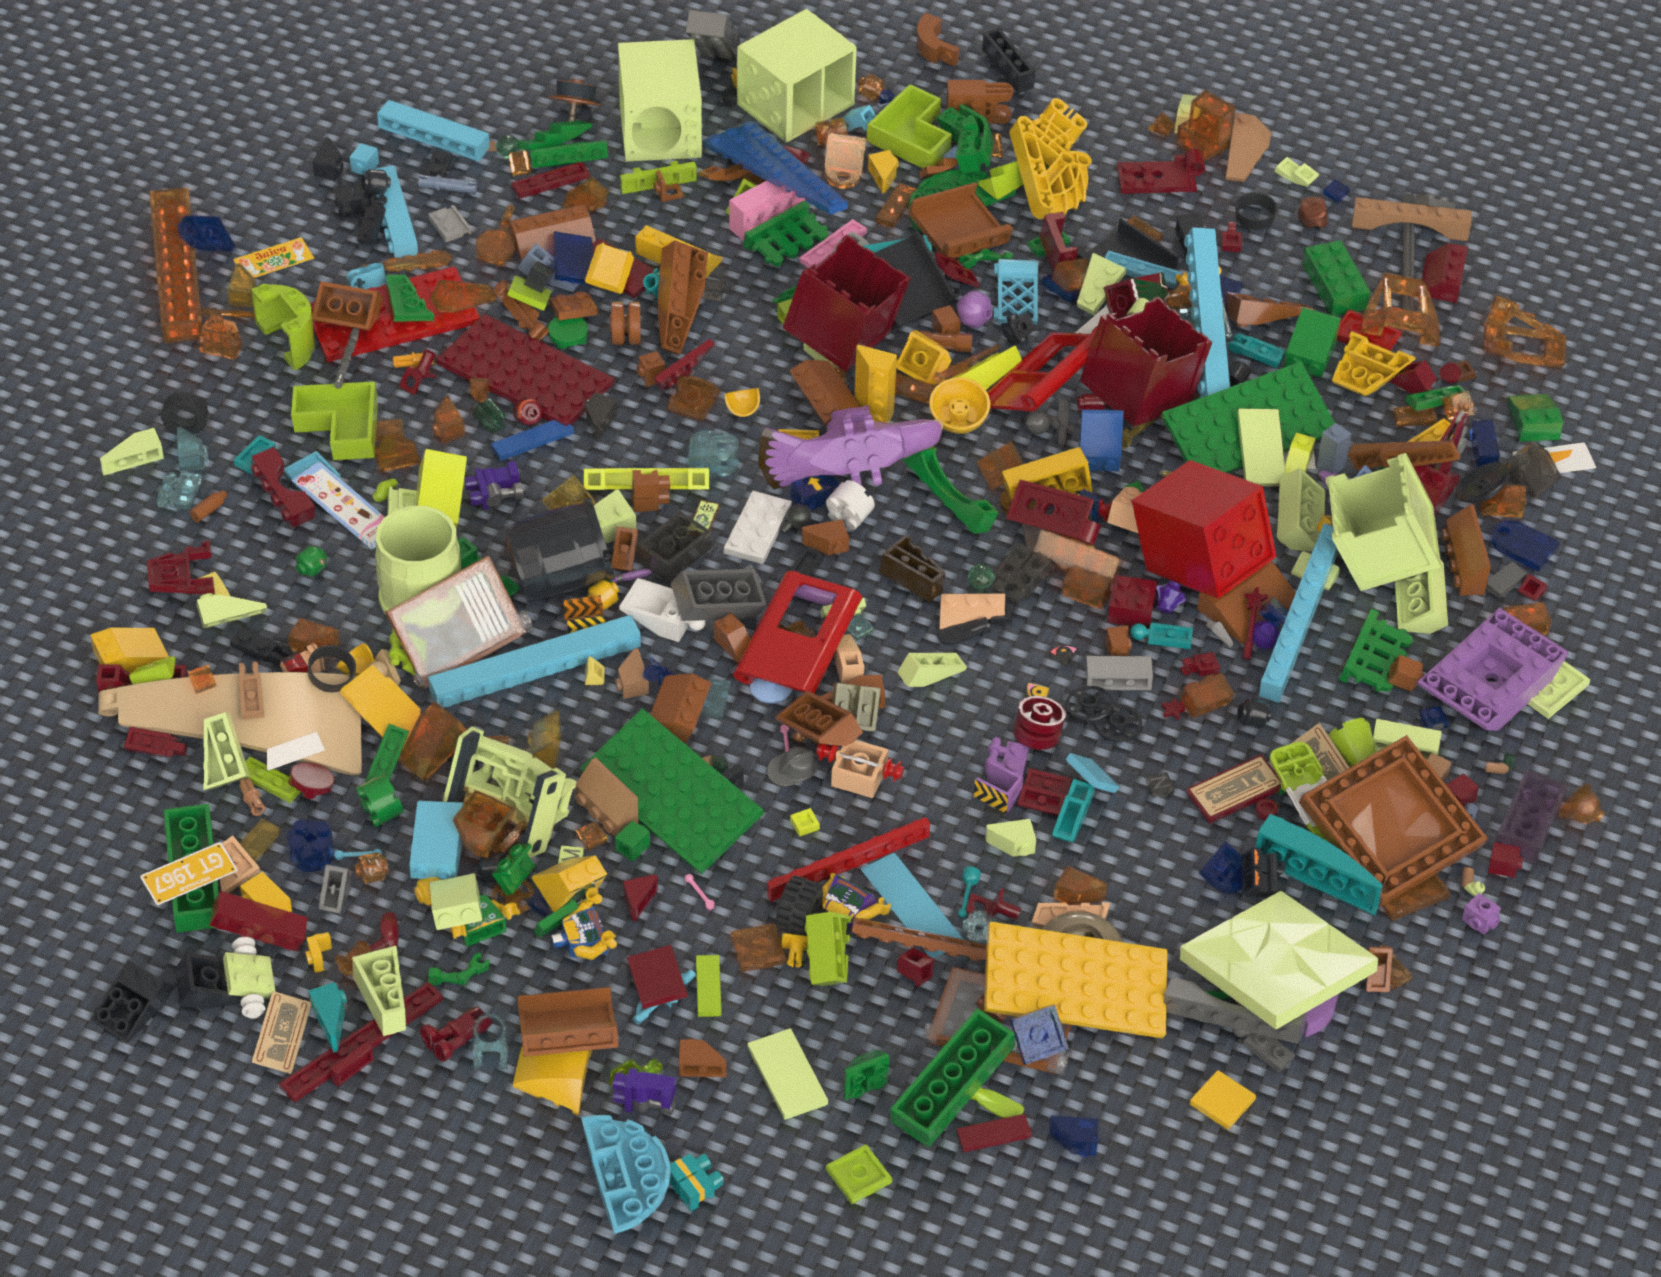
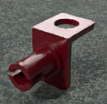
M424 349L418 365H407L399 387L412 395L417 393L423 377L436 378L437 376L429 370L436 356L430 350ZM409 376H413L415 379V384L411 388L407 385Z
M1001 888L993 901L976 894H971L966 912L989 922L997 913L1016 921L1021 907L1003 901L1005 889ZM973 903H982L985 910L982 912L977 911Z

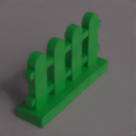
M804 200L745 232L743 246L748 251L750 249L754 252L759 251L765 257L767 264L771 263L773 266L779 267L783 264V256L785 254L789 258H796L798 256V247L801 246L805 250H810L813 248L814 238L821 242L828 237V227L826 225L821 226L815 220L816 216L813 213L809 214L810 204ZM804 226L810 234L807 235L800 227ZM789 234L795 242L792 243L785 235ZM774 242V244H775L780 250L777 251L775 248H773V247L770 245V243Z
M1371 608L1339 680L1347 683L1351 676L1355 678L1354 681L1357 683L1362 681L1375 687L1377 692H1380V690L1389 692L1393 687V684L1388 683L1387 678L1390 665L1399 655L1407 656L1406 651L1401 649L1400 646L1410 647L1413 638L1403 628L1400 631L1387 625V621L1383 619L1381 621L1376 620L1379 611ZM1380 637H1383V638H1385V639H1387V640H1389V641L1395 643V645L1390 644V643H1388V642H1386V641L1380 639ZM1375 651V652H1377V653H1379V654H1381V655H1383V656H1385V657H1388L1389 659H1388V660H1387V659H1384V658H1382V657H1380V656L1374 654L1373 652ZM1366 667H1371L1379 672H1382V674L1380 675L1370 669H1367Z

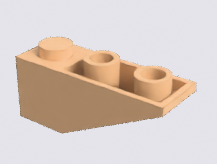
M846 634L843 636L834 654L840 683L844 684L864 674L861 652L851 634Z

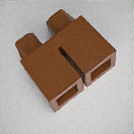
M632 470L631 498L633 512L659 510V504L670 503L669 490H663L670 489L669 475L658 476V470H654L652 474H641V470Z

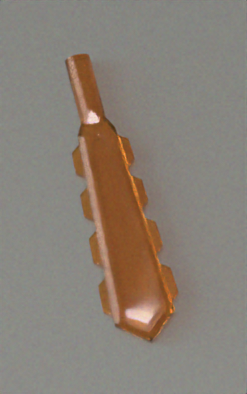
M434 250L430 253H417L413 256L405 255L402 258L393 257L380 263L383 264L384 270L393 272L402 269L407 271L414 268H438L447 265L451 261L452 255L444 250Z

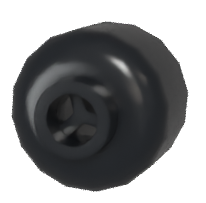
M368 169L361 176V187L367 194H384L387 188L391 186V178L387 176L385 170Z
M1246 699L1238 707L1237 718L1245 727L1262 728L1266 722L1270 721L1271 710L1268 709L1267 703L1263 700Z
M503 852L483 854L480 862L477 863L478 875L482 876L485 882H497L492 874L498 868V863L507 856Z

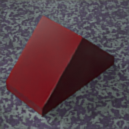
M655 874L623 881V896L631 919L635 922L658 891V876Z

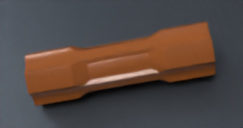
M918 331L945 349L960 352H971L972 334H944Z

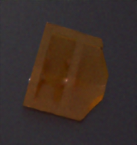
M399 434L385 436L375 448V457L380 472L421 464L414 442Z

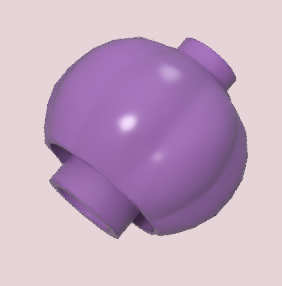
M979 291L966 293L960 298L956 307L960 322L970 328L983 326L989 321L993 313L990 298Z

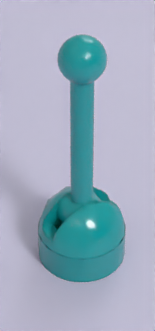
M965 867L963 869L962 880L967 886L962 907L958 911L960 917L967 915L966 906L971 886L976 885L980 880L981 871L975 867Z

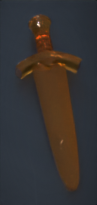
M997 344L980 351L958 364L949 365L946 370L936 372L934 380L940 384L950 376L968 372L969 365L992 353L1000 345Z

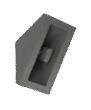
M326 864L319 910L342 913L351 890L349 868Z

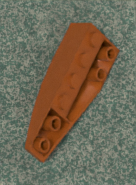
M676 240L662 248L658 287V322L662 349L680 355L705 289L708 252Z

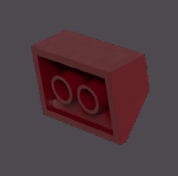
M1448 243L1428 253L1418 296L1457 303L1468 247Z

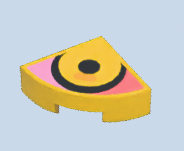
M1028 683L1027 695L1029 697L1048 696L1049 688Z

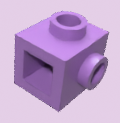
M1478 893L1465 906L1462 920L1473 929L1485 934L1490 928L1494 929L1500 922L1499 913L1501 907Z

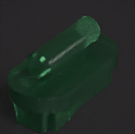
M491 399L486 400L485 403L478 402L476 404L473 415L484 425L487 431L494 433L504 429L506 426L503 421L505 415Z

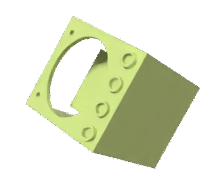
M694 39L618 43L619 102L625 161L702 158L701 92Z

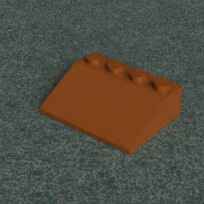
M1270 561L1219 599L1200 592L1197 610L1214 622L1220 621L1227 633L1244 645L1245 641H1247L1252 608L1250 610L1247 609L1246 606L1249 600L1245 598L1244 594H1253L1255 588L1258 587L1260 594H1267L1269 597L1262 602L1263 610L1257 607L1256 624L1263 620L1275 623L1286 615L1290 610L1296 592L1275 564Z

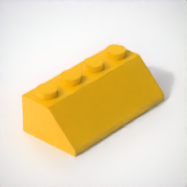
M857 345L855 399L860 407L869 405L873 422L889 423L894 413L897 355Z

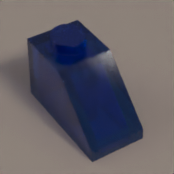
M1050 1117L1049 1133L1071 1154L1085 1157L1096 1156L1098 1145L1097 1118Z

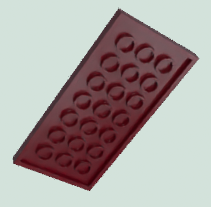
M486 314L479 318L436 358V365L514 404L521 398L536 400L542 406V418L548 421L555 420L565 426L569 424L572 426L614 385V377L535 338L533 339L531 336Z

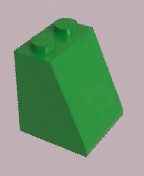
M1302 307L1286 351L1284 367L1302 361L1308 374L1323 377L1336 348L1341 318Z

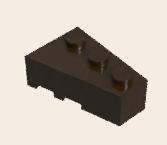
M906 534L882 553L879 573L931 602L942 593L946 573L930 557L927 558L922 553V549L919 546H915L910 541L911 538Z

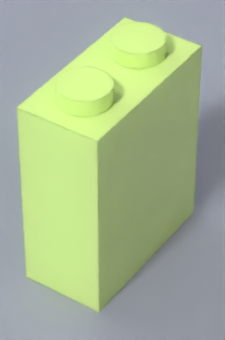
M475 873L430 882L432 913L437 930L482 921L480 895Z

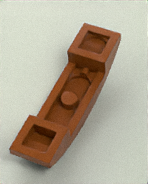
M736 164L726 169L711 166L698 172L699 176L717 181L734 180L751 173V171L744 169L742 164Z

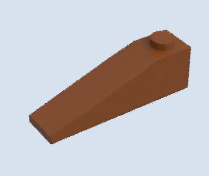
M1226 292L1225 295L1229 319L1236 322V326L1247 327L1248 324L1258 325L1298 316L1302 307L1313 310V308L1305 304L1280 301L1277 304V301L1262 297V301H1259L1260 299L1246 294Z

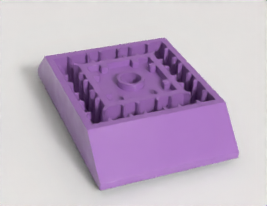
M1499 608L1422 677L1417 685L1485 730L1498 731L1527 705L1532 697L1534 698L1539 691H1542L1554 679L1567 657L1568 651ZM1488 678H1494V679H1496L1497 681H1496V682H1488L1486 679H1488Z

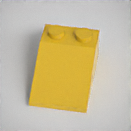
M108 628L90 635L93 652L100 665H121L127 672L132 673L140 666L169 657L155 628Z

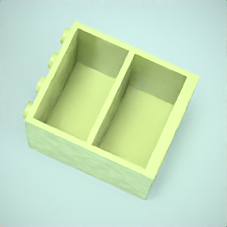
M805 9L737 46V105L787 143L854 105L856 46L815 14Z

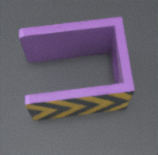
M990 761L988 763L987 780L1008 792L977 777L975 779L974 797L1007 814L1020 797L1023 777Z

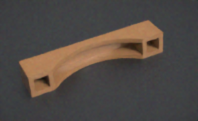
M1356 197L1352 227L1371 230L1389 223H1415L1433 228L1448 239L1468 241L1472 211Z

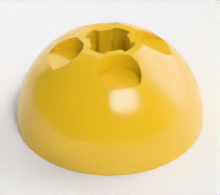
M968 378L947 379L937 385L930 396V411L933 419H941L943 421V429L955 434L969 433L980 427L986 420L990 410V399L986 390L979 383Z

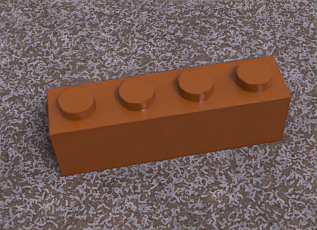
M584 204L510 221V237L521 262L535 244L554 257L587 249L596 242L591 218Z
M805 360L789 370L796 385L825 428L831 422L833 411L860 407L830 361Z
M1473 504L1468 505L1448 518L1444 529H1441V539L1446 544L1445 554L1450 558L1449 569L1450 572L1454 573L1453 583L1454 587L1458 588L1459 596L1484 595L1491 568Z
M806 691L775 717L778 722L821 744L848 746L855 742L857 737L863 733L851 712L809 691Z

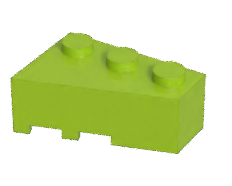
M834 912L806 916L805 932L808 937L807 955L810 961L809 978L812 985L828 986L847 983L849 956L845 955V943H850V936L846 935L847 923H851V916Z

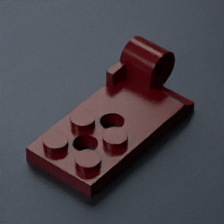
M1191 149L1185 155H1175L1174 161L1117 162L1121 194L1197 192L1195 176H1199L1205 171L1203 154L1198 149Z
M1021 479L1006 517L1009 521L1064 535L1066 538L1090 546L1095 545L1101 525L1087 520L1094 502L1093 499ZM1032 500H1036V507L1029 510V503ZM1050 505H1054V512L1047 515V508Z

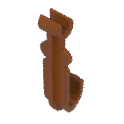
M501 280L492 290L519 322V327L523 330L528 328L530 330L528 332L533 339L535 338L540 341L549 330L542 322L537 320L539 312L532 309L530 305L509 297L507 294L511 283Z

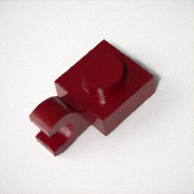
M1228 222L1227 232L1222 231V251L1241 252L1242 233L1236 232V222Z
M1209 652L1193 655V658L1182 659L1184 666L1180 667L1183 675L1197 672L1199 677L1212 675L1216 672L1219 673L1221 667L1214 653Z

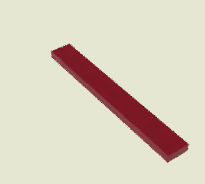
M429 982L403 998L406 1026L443 1001V995ZM373 1019L340 1041L337 1052L333 1053L330 1048L280 1082L279 1087L295 1103L330 1079V1068L366 1041L372 1045L373 1049L394 1034L383 1036L375 1019Z

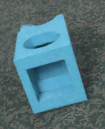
M866 105L850 110L846 116L841 118L840 124L848 132L858 127H862L866 131L867 124L876 115L871 106Z

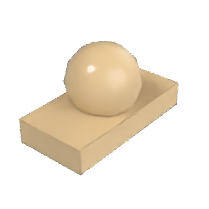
M381 649L375 661L369 664L367 669L374 665L385 677L391 678L399 685L401 680L395 666L391 664L388 650Z

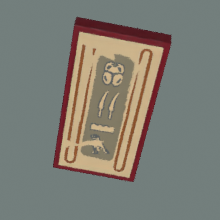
M1260 754L1186 788V794L1210 824L1279 792L1281 781L1271 765Z

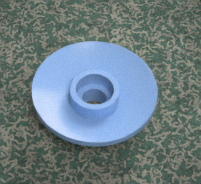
M754 678L750 684L752 695L764 703L782 702L793 691L791 688Z

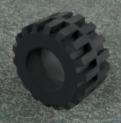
M796 875L788 881L777 909V930L793 935L807 936L805 932L806 916L818 914L823 897L821 883Z

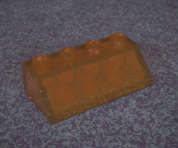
M1042 529L1033 551L1034 554L1038 555V560L1049 563V560L1057 562V567L1068 570L1069 567L1077 569L1076 574L1088 578L1089 574L1097 577L1095 581L1105 585L1108 582L1114 583V577L1119 574L1125 559Z

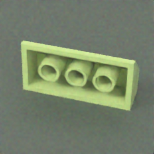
M1298 468L1280 478L1277 538L1291 550L1313 552L1320 534L1316 527L1322 518L1321 514H1325V490L1301 468Z
M1442 561L1441 568L1395 581L1397 619L1400 631L1403 628L1407 632L1431 634L1448 626L1444 563Z

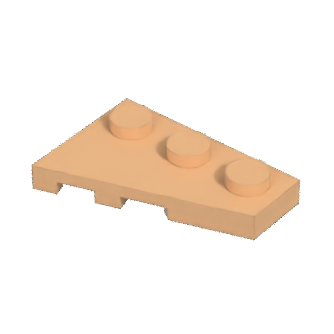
M941 594L940 629L976 619L980 620L984 617H987L988 620L992 616L1005 615V594Z

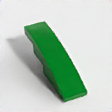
M582 120L550 123V130L536 131L534 139L519 140V148L531 151L562 144L590 129L592 123Z

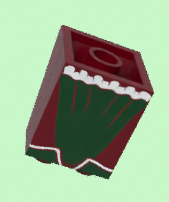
M1164 272L1132 278L1103 287L1110 314L1117 313L1116 320L1126 317L1128 311L1138 298L1152 301L1153 298L1160 297L1166 302L1165 305L1173 310L1171 300L1168 298L1169 292Z

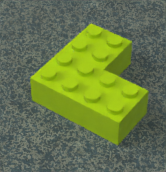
M909 84L867 124V142L885 151L890 150L893 155L921 168L936 166V163L943 159L944 155L951 149L952 138L951 133L932 125L937 120V116L940 115L941 98Z
M375 382L343 383L340 389L335 388L334 384L293 386L291 418L295 433L331 431L330 446L333 460L375 458L378 395Z

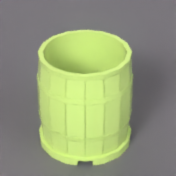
M408 506L395 510L383 518L376 530L375 560L379 585V603L385 615V611L461 570L460 546L457 540L456 528L451 518L442 511L428 506ZM461 583L457 584L456 586L459 585V587H460V589H461V591H462V593H463V588H462V586H461ZM456 586L446 590L449 595L447 598L439 602L432 598L399 616L403 625L406 622L417 624L418 628H427L444 623L451 618L460 608L459 604L462 601Z

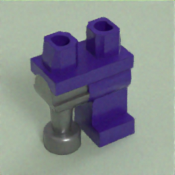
M515 461L508 462L507 467L475 469V476L465 477L466 491L477 490L469 492L471 506L481 504L483 510H487L489 506H499L502 499L514 496L516 500L524 499L523 487L521 482L519 483V471Z
M630 1068L628 1075L616 1072L613 1080V1089H615L613 1102L625 1104V1112L632 1113L634 1109L639 1111V1113H644L649 1107L661 1108L664 1114L673 1115L676 1104V1097H674L676 1078L647 1072H637V1069Z

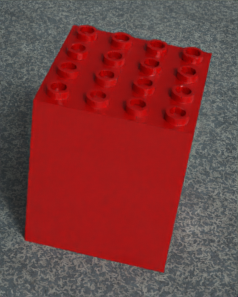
M1189 460L1131 500L1146 571L1219 599L1277 557L1263 486Z

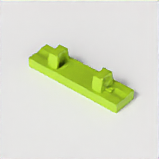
M671 161L670 166L645 171H641L640 167L633 168V173L620 175V190L622 194L654 189L653 183L656 181L657 170H660L665 180V186L697 181V166L695 162L678 164L677 161Z

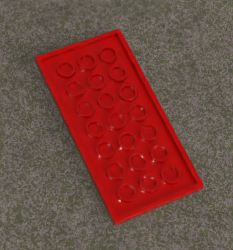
M456 267L408 278L416 288L419 298L426 302L427 309L433 312L434 321H394L386 284L367 289L378 291L383 297L379 317L370 331L359 329L358 340L351 357L472 326L480 317ZM315 302L310 303L312 313ZM313 321V331L327 363L342 359L353 328Z

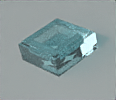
M859 614L852 618L846 631L858 641L872 633L874 627Z

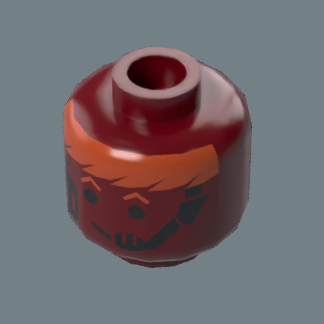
M521 398L516 401L512 411L516 421L525 425L536 424L540 421L543 413L540 403L530 398Z

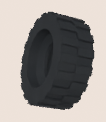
M174 393L171 396L169 395L164 401L161 421H163V425L168 430L176 434L185 436L198 434L206 425L209 412L208 406L202 399L191 393ZM175 410L189 411L193 413L195 417H180L177 414H175Z

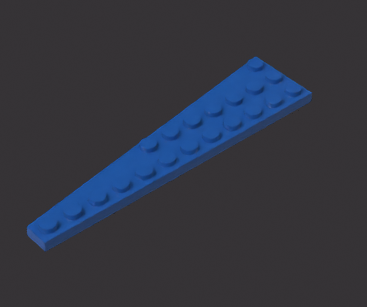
M754 121L745 122L737 128H729L720 134L710 135L707 139L703 140L705 148L716 154L722 153V157L726 159L731 158L733 163L742 164L744 169L751 171V173L777 187L783 186L785 191L789 193L794 192L796 197L805 198L807 203L814 205L829 215L848 208L845 199Z

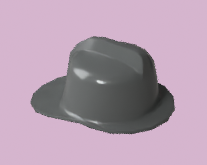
M800 746L793 747L770 761L767 774L769 779L778 786H792L814 776L818 769V763L812 750L809 751Z

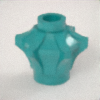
M655 268L653 273L646 275L643 280L646 294L649 295L651 293L655 295L656 299H658L659 268Z

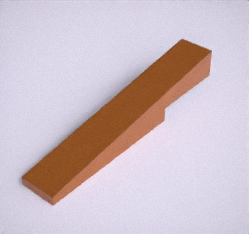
M1453 440L1353 444L1348 452V457L1355 470L1362 469L1364 465L1368 468L1381 466L1388 468L1390 466L1387 460L1396 458L1404 453L1407 454L1412 466L1456 461L1461 457Z

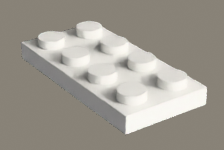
M752 491L724 546V554L764 564L780 531V527L786 519L787 510L792 506V501Z

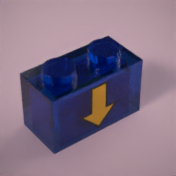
M816 475L799 479L791 483V498L795 504L806 505L810 510H814L826 504V500L839 486V483L832 475Z

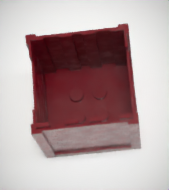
M847 234L838 243L836 251L816 268L814 263L810 268H805L802 271L782 327L845 372L856 364L857 345L874 348L890 334L911 279L899 269L896 270L890 266L889 262L883 258L874 255V252L867 247L864 248L856 243L857 241Z
M1160 297L1146 302L1143 311L1117 320V313H1108L1100 316L1080 382L1113 410L1123 411V418L1133 427L1160 418L1162 412L1193 400L1212 345V341L1205 334L1195 330L1188 320H1183L1177 311L1165 305L1166 302Z

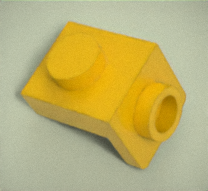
M328 932L307 937L308 951H305L308 965H313L315 973L324 971L321 952L332 949L331 938Z

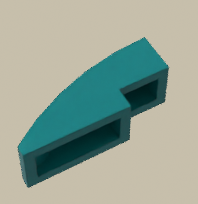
M1073 779L1069 793L1063 802L1052 837L1074 843L1095 793V788L1089 783Z

